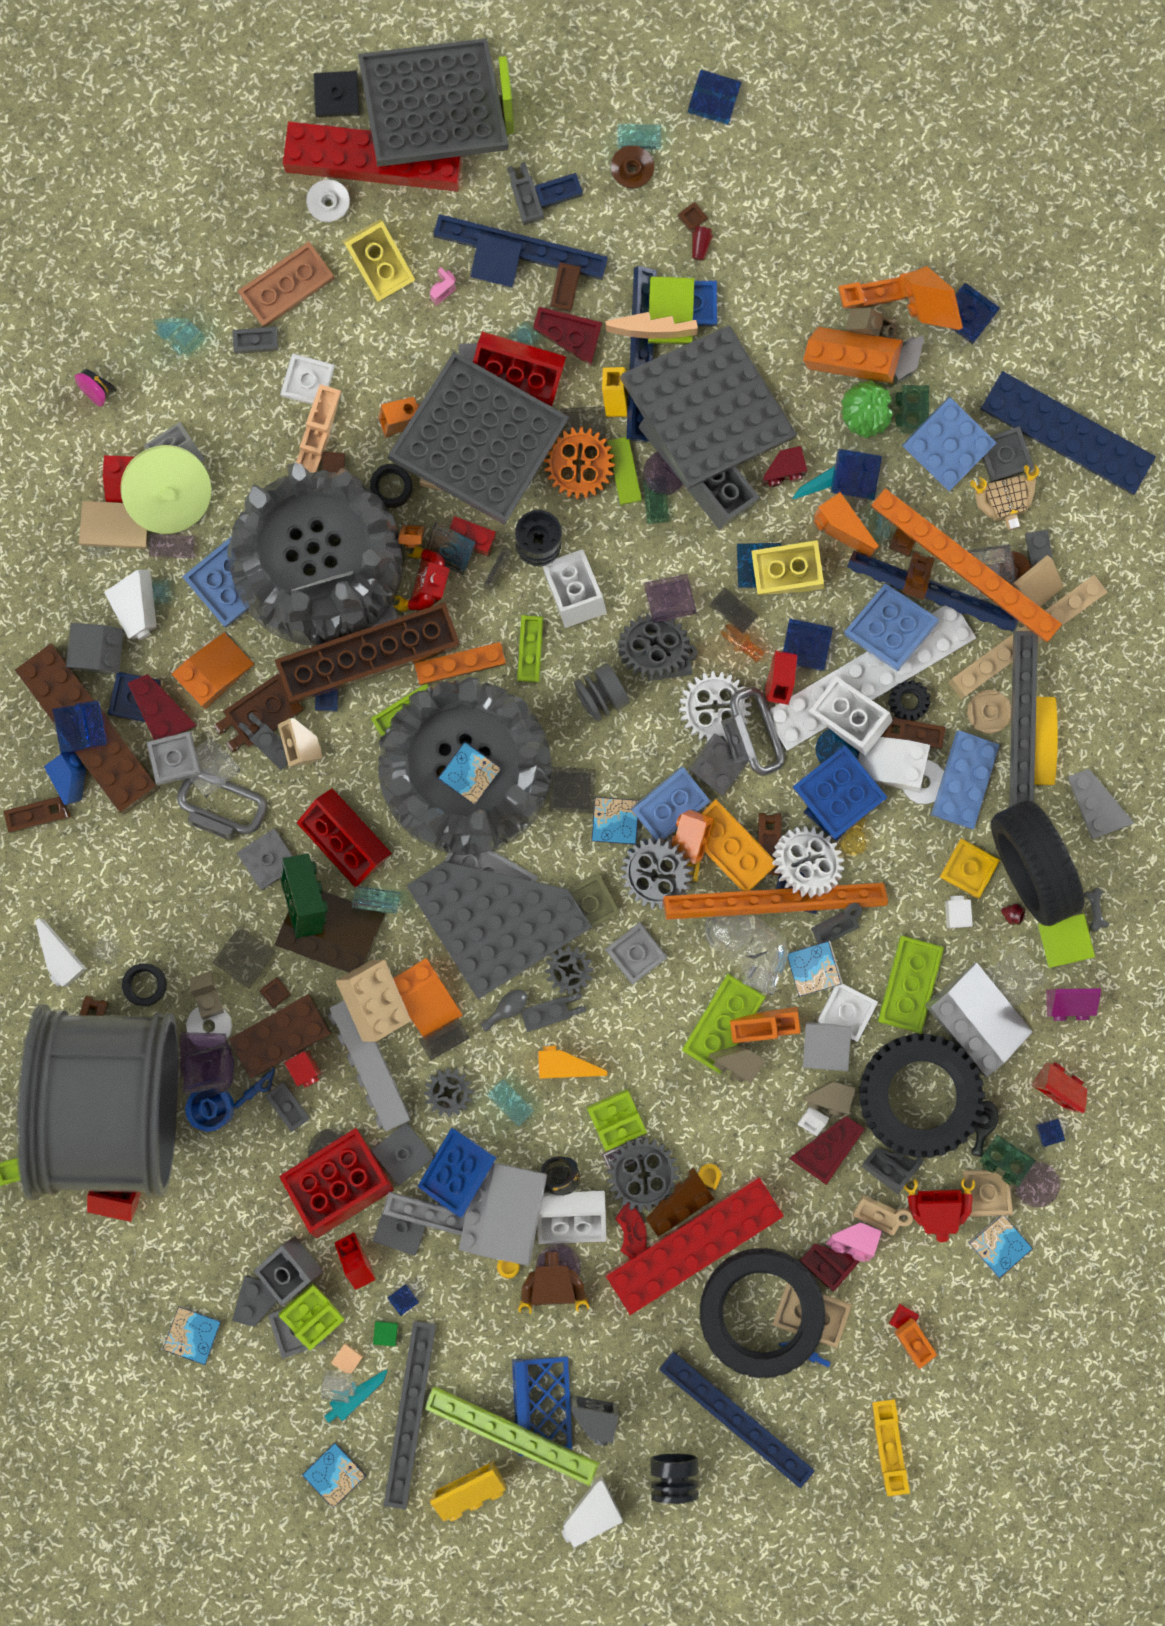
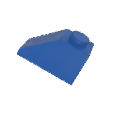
M75 751L62 753L46 764L44 768L64 805H68L82 800L86 769Z

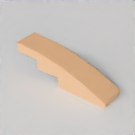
M649 312L605 321L606 332L628 337L648 339L679 338L697 335L698 332L696 320L674 324L673 316L651 320Z
M321 384L306 422V430L296 463L302 464L312 473L318 472L341 395V390Z

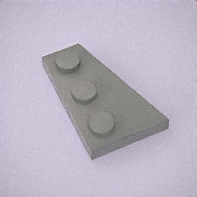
M1090 769L1067 777L1091 839L1134 824Z

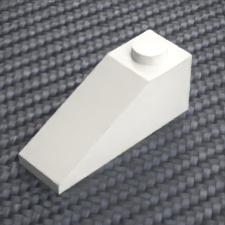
M38 918L35 922L47 970L51 973L50 979L58 987L60 985L68 987L87 968L44 919Z

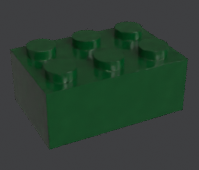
M309 853L282 858L280 882L296 938L322 934L323 925L327 923L325 913H328L327 902L322 900V884L320 880H316V863L311 861Z

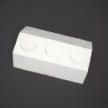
M605 1191L543 1193L537 1224L538 1244L606 1242Z

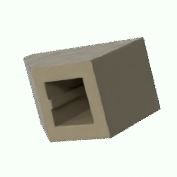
M862 308L850 310L845 330L894 339L897 326L874 309Z
M741 1045L712 1052L708 1056L715 1061L713 1066L723 1072L726 1069L732 1072L731 1077L741 1083L743 1080L752 1083L765 1062L763 1058Z
M831 1081L804 1095L803 1100L807 1102V1107L820 1110V1106L829 1109V1114L841 1117L842 1113L848 1115L856 1088Z

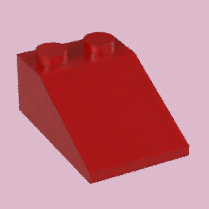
M1053 1062V1064L1045 1063L1031 1085L1066 1110L1083 1114L1086 1110L1088 1089L1082 1086L1084 1082L1074 1075L1071 1077L1064 1073L1065 1068L1056 1062Z

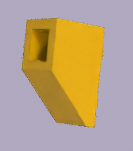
M625 367L603 368L602 393L606 417H627L628 391L620 379L622 373L627 372Z

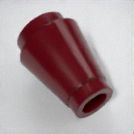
M700 226L695 227V230L692 232V259L705 260L713 238L712 229Z

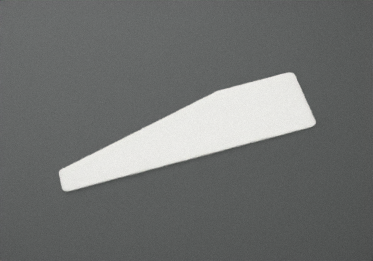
M353 571L307 584L291 591L353 574Z

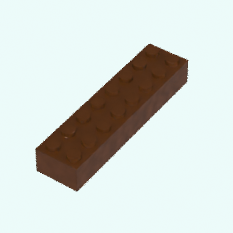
M444 602L275 659V664L289 704L293 705L458 649L460 642Z
M49 644L15 669L16 673L120 813L125 815L160 789V786L156 785L154 778L72 668L66 667V659L56 646Z

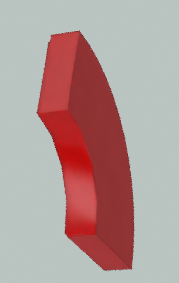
M628 1202L622 1207L615 1220L621 1225L624 1233L620 1252L631 1258L646 1248L647 1235L641 1214L636 1207L630 1210Z

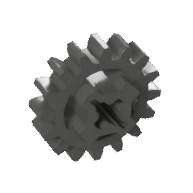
M567 946L565 952L559 948L558 955L551 953L553 961H546L550 965V969H546L545 973H550L551 975L547 978V982L553 980L552 988L554 989L559 986V993L561 994L564 989L568 990L569 995H571L572 989L580 993L579 987L581 985L587 988L585 980H592V977L588 975V972L594 971L593 968L588 967V964L592 961L591 959H584L587 954L586 952L581 955L578 954V947H576L574 952L571 951L570 946ZM570 955L569 961L564 963L557 962L561 957ZM578 958L584 965V971L579 970L576 965ZM569 964H572L573 969L580 973V975L570 974L567 977L565 976L566 972L559 968V966L568 967ZM554 969L560 971L562 975L561 982L556 979ZM576 977L581 979L577 984L568 986L571 979Z
M446 1068V1073L444 1074L441 1070H438V1077L431 1075L430 1078L433 1082L425 1084L430 1088L429 1091L424 1092V1095L430 1096L426 1104H433L431 1111L439 1109V1116L447 1112V1116L451 1117L453 1111L460 1115L459 1108L466 1110L465 1102H472L468 1094L473 1093V1090L467 1087L472 1082H465L466 1074L459 1076V1069L451 1073L450 1068ZM447 1077L455 1078L460 1083L452 1084L448 1081ZM439 1081L441 1086L439 1093L434 1095V1087ZM446 1086H448L449 1089H455L457 1087L459 1088L455 1090V1092L452 1094L453 1098L451 1099L449 1098V1096L439 1097L443 1094V1092L446 1091ZM464 1090L463 1099L458 1103V1093ZM441 1100L448 1102L451 1108L443 1107L438 1102Z

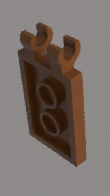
M276 674L225 709L223 713L226 717L216 723L214 727L220 735L231 726L238 732L239 735L226 743L233 753L244 744L248 748L255 745L248 739L249 736L238 726L242 722L252 733L259 728L257 724H254L249 719L248 715L251 712L274 732L278 729L279 723L294 718L304 709L300 703L289 704L279 674Z

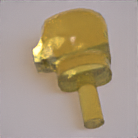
M861 818L856 829L850 828L841 842V849L845 853L855 856L858 853L864 852L866 840L864 839L865 834L861 830L866 819Z

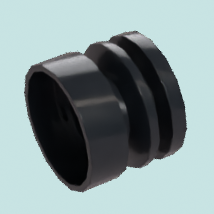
M532 510L525 513L518 520L515 528L516 551L520 559L526 564L538 567L552 563L559 556L562 533L558 519L550 512L544 510ZM535 540H542V544H540L539 542L535 543Z
M659 1454L650 1457L651 1475L661 1478L651 1482V1488L655 1489L651 1491V1500L667 1504H683L699 1499V1491L695 1490L699 1487V1483L694 1479H689V1477L698 1475L697 1456L691 1454Z

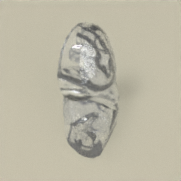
M759 914L708 917L705 923V936L708 943L729 964L741 966L743 984L774 995L789 954L785 936L770 927Z

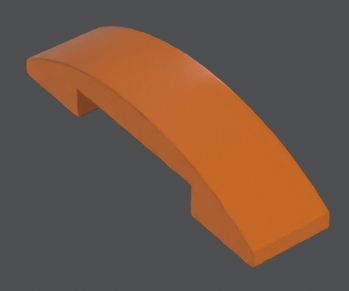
M909 273L901 274L897 278L865 284L856 282L839 286L838 290L843 308H864L906 299L907 297L903 291V285H905L903 276Z

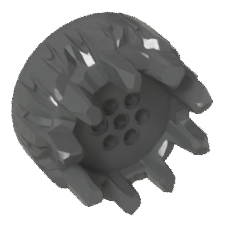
M295 462L287 465L288 476L277 478L276 481L269 485L265 484V488L254 484L250 493L245 498V511L240 513L232 528V538L230 539L227 554L236 591L249 614L263 628L275 636L290 642L312 646L370 628L385 615L398 593L404 565L402 544H399V532L395 520L378 495L373 494L369 488L365 489L361 480L349 474L344 468H341L337 474L336 472L332 473L326 470L312 473L302 464ZM315 525H322L324 527L319 533L312 531ZM296 532L302 534L301 539L297 541L291 539V536ZM337 538L341 540L338 546L329 545L332 539ZM313 546L320 548L316 554H310L308 551ZM291 554L299 556L295 562H289L287 558ZM329 560L337 561V565L334 568L326 567V563ZM308 568L316 569L315 574L312 576H307L304 573ZM353 571V574L291 591L307 584Z
M467 677L462 682L459 680H455L454 683L445 681L436 684L434 688L428 687L426 691H417L409 696V703L402 705V709L397 711L391 719V726L386 729L385 735L380 737L379 746L381 751L378 757V776L386 804L400 826L414 839L430 848L456 855H475L496 850L523 834L536 820L544 807L552 779V759L546 735L527 703L522 698L516 697L513 694L510 695L507 690L495 684H481L478 678ZM463 736H470L472 738L470 746L478 752L484 748L490 750L491 755L488 759L502 768L475 805L439 780L437 776L438 770L443 767L446 768L462 746L460 739ZM444 745L452 748L451 753L447 756H442L439 753L440 748Z

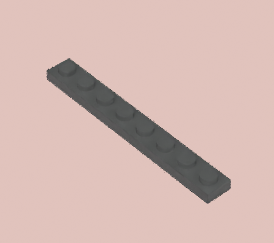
M1013 631L1009 807L1024 800L1034 802L1038 636L1032 631Z
M413 1321L383 1506L399 1509L407 1508L436 1329L435 1323Z

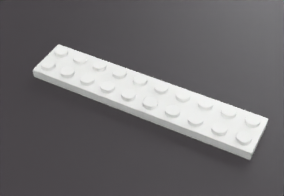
M943 606L931 613L939 619V623L898 672L867 651L793 695L789 705L778 704L769 710L780 742L786 752L827 728L809 710L836 676L869 699L874 700L896 687L899 683L908 680L975 640L976 637L962 614L948 606Z

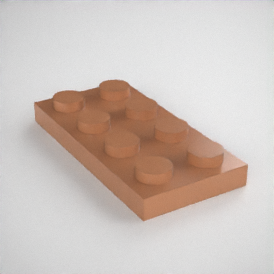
M307 242L239 289L238 294L262 327L265 328L333 281L335 277L311 243Z

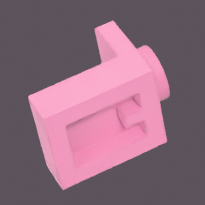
M442 267L438 269V274L443 282H437L429 293L431 300L436 306L456 290L455 277L449 270L445 272Z

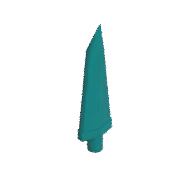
M845 460L840 461L832 468L799 487L792 499L852 481L851 473L861 469L858 461L847 465Z
M388 1369L383 1370L337 1399L332 1400L330 1405L333 1409L324 1415L328 1423L337 1417L342 1422L347 1419L383 1383Z

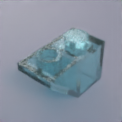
M187 318L155 319L153 321L157 329L155 333L163 341L168 339L173 343L171 348L178 355L183 353L186 357H189L206 340L204 334Z

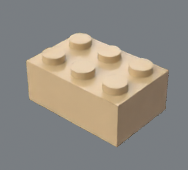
M385 959L371 960L335 980L362 1042H376L411 1021Z

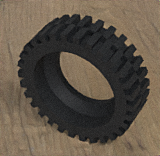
M911 1034L896 1038L882 1046L872 1056L861 1076L859 1104L862 1116L868 1128L873 1132V1135L885 1146L898 1153L915 1158H933L934 1156L945 1155L947 1152L957 1149V1146L961 1143L964 1144L968 1140V1136L975 1132L976 1124L980 1123L981 1111H984L985 1106L983 1105L985 1092L982 1089L984 1083L983 1079H980V1071L973 1064V1059L966 1055L965 1050L956 1046L954 1042L943 1039V1037L931 1034ZM918 1061L931 1062L943 1068L952 1078L956 1088V1104L951 1116L940 1126L929 1130H916L901 1123L893 1114L888 1100L889 1085L894 1075L905 1065Z

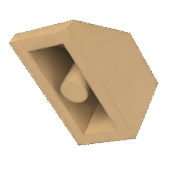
M290 718L278 724L289 767L311 764L323 758L317 736L296 719Z

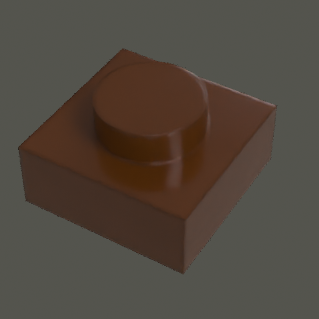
M897 528L888 548L909 557L915 541Z

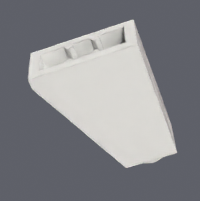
M136 570L104 593L128 639L138 638V640H142L150 636V631L155 629L157 625L151 573L149 570Z
M602 1476L595 1480L563 1522L564 1529L561 1530L562 1535L567 1543L571 1542L573 1548L623 1522V1517Z

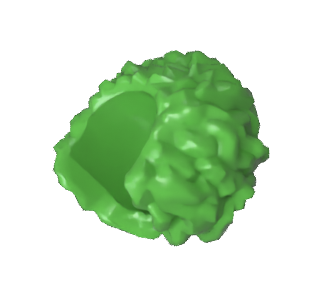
M870 379L864 383L858 382L857 385H853L845 392L842 399L843 409L841 413L844 415L842 419L851 433H857L860 437L868 438L878 433L882 434L887 429L892 417V411L887 407L892 402L889 390L884 389L882 384L874 383Z

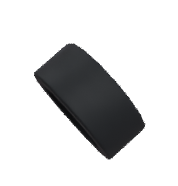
M385 464L372 474L370 490L373 494L378 495L387 508H397L404 505L410 499L412 481L408 472L403 467L396 464ZM394 473L403 479L404 490L399 497L389 499L380 493L378 484L384 475Z
M140 963L134 965L126 971L122 979L124 996L129 1002L139 1006L156 1004L163 998L167 989L165 974L159 967L153 964ZM142 971L152 973L158 982L156 992L148 998L136 996L131 987L134 976Z

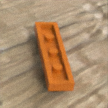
M501 642L414 664L419 685H424L505 665L506 662Z

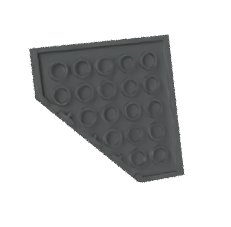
M446 861L406 885L477 999H480L592 928L570 891L561 887Z

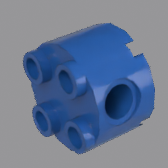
M210 1085L200 1087L191 1093L186 1103L185 1112L188 1121L193 1127L210 1132L221 1129L230 1122L234 1116L235 1106L233 1098L227 1090L221 1086Z

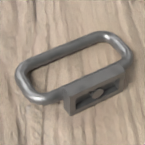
M747 687L737 691L730 700L733 717L721 721L735 763L748 760L756 774L765 776L774 773L782 768L785 756L763 693L756 687ZM751 695L757 700L776 755V761L765 767L760 766L739 708V701Z
M200 771L201 775L183 780L178 791L177 801L181 809L190 813L188 817L190 825L229 841L232 840L234 831L242 834H251L260 827L267 811V803L259 793L204 771ZM200 779L255 801L258 804V810L250 825H242L188 803L186 795L193 781Z

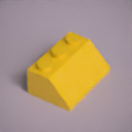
M492 1461L433 1491L430 1503L443 1522L448 1519L454 1521L463 1515V1511L469 1508L471 1511L476 1510L483 1505V1501L489 1498L495 1500L504 1494L503 1491L506 1490V1484L495 1461Z

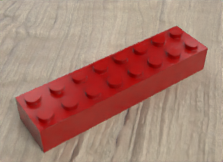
M288 121L283 156V166L286 173L458 192L462 156L377 167L371 130Z
M756 1176L631 1258L605 1273V1276L631 1316L777 1222L784 1215L760 1177Z

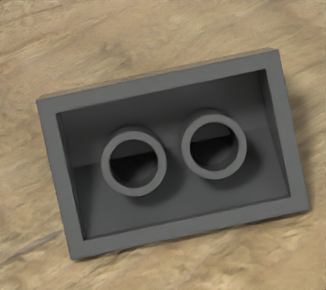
M572 1395L571 1412L589 1439L594 1440V1444L608 1446V1443L613 1444L618 1420L617 1403Z

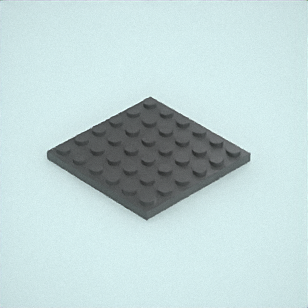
M487 38L358 54L377 167L508 150V140Z
M730 325L622 373L620 376L622 383L687 489H691L772 450L797 436V433Z
M453 352L390 451L388 459L505 525L567 424L569 417Z

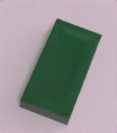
M665 478L643 480L647 525L669 523Z

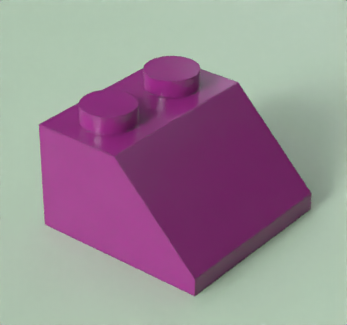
M1101 988L1046 989L1047 1016L1053 1017V1021H1067V1016H1076V1021L1090 1020V1016H1097Z

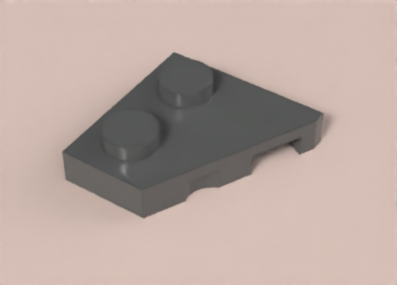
M875 1148L861 1167L896 1194H899L924 1161L920 1158L916 1160L905 1158L903 1154L890 1153L887 1150Z
M244 1276L232 1321L254 1327L277 1302L260 1279Z

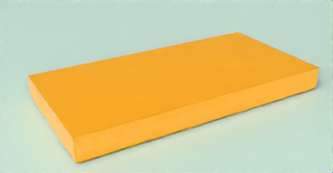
M717 799L701 813L714 818L705 853L742 891H751L776 867V865L772 864L775 859Z

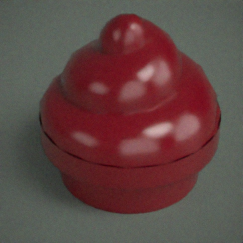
M1014 903L1001 909L1002 915L1005 916V920L1010 925L1014 926L1015 924L1020 925L1022 923L1026 909L1021 907V904Z

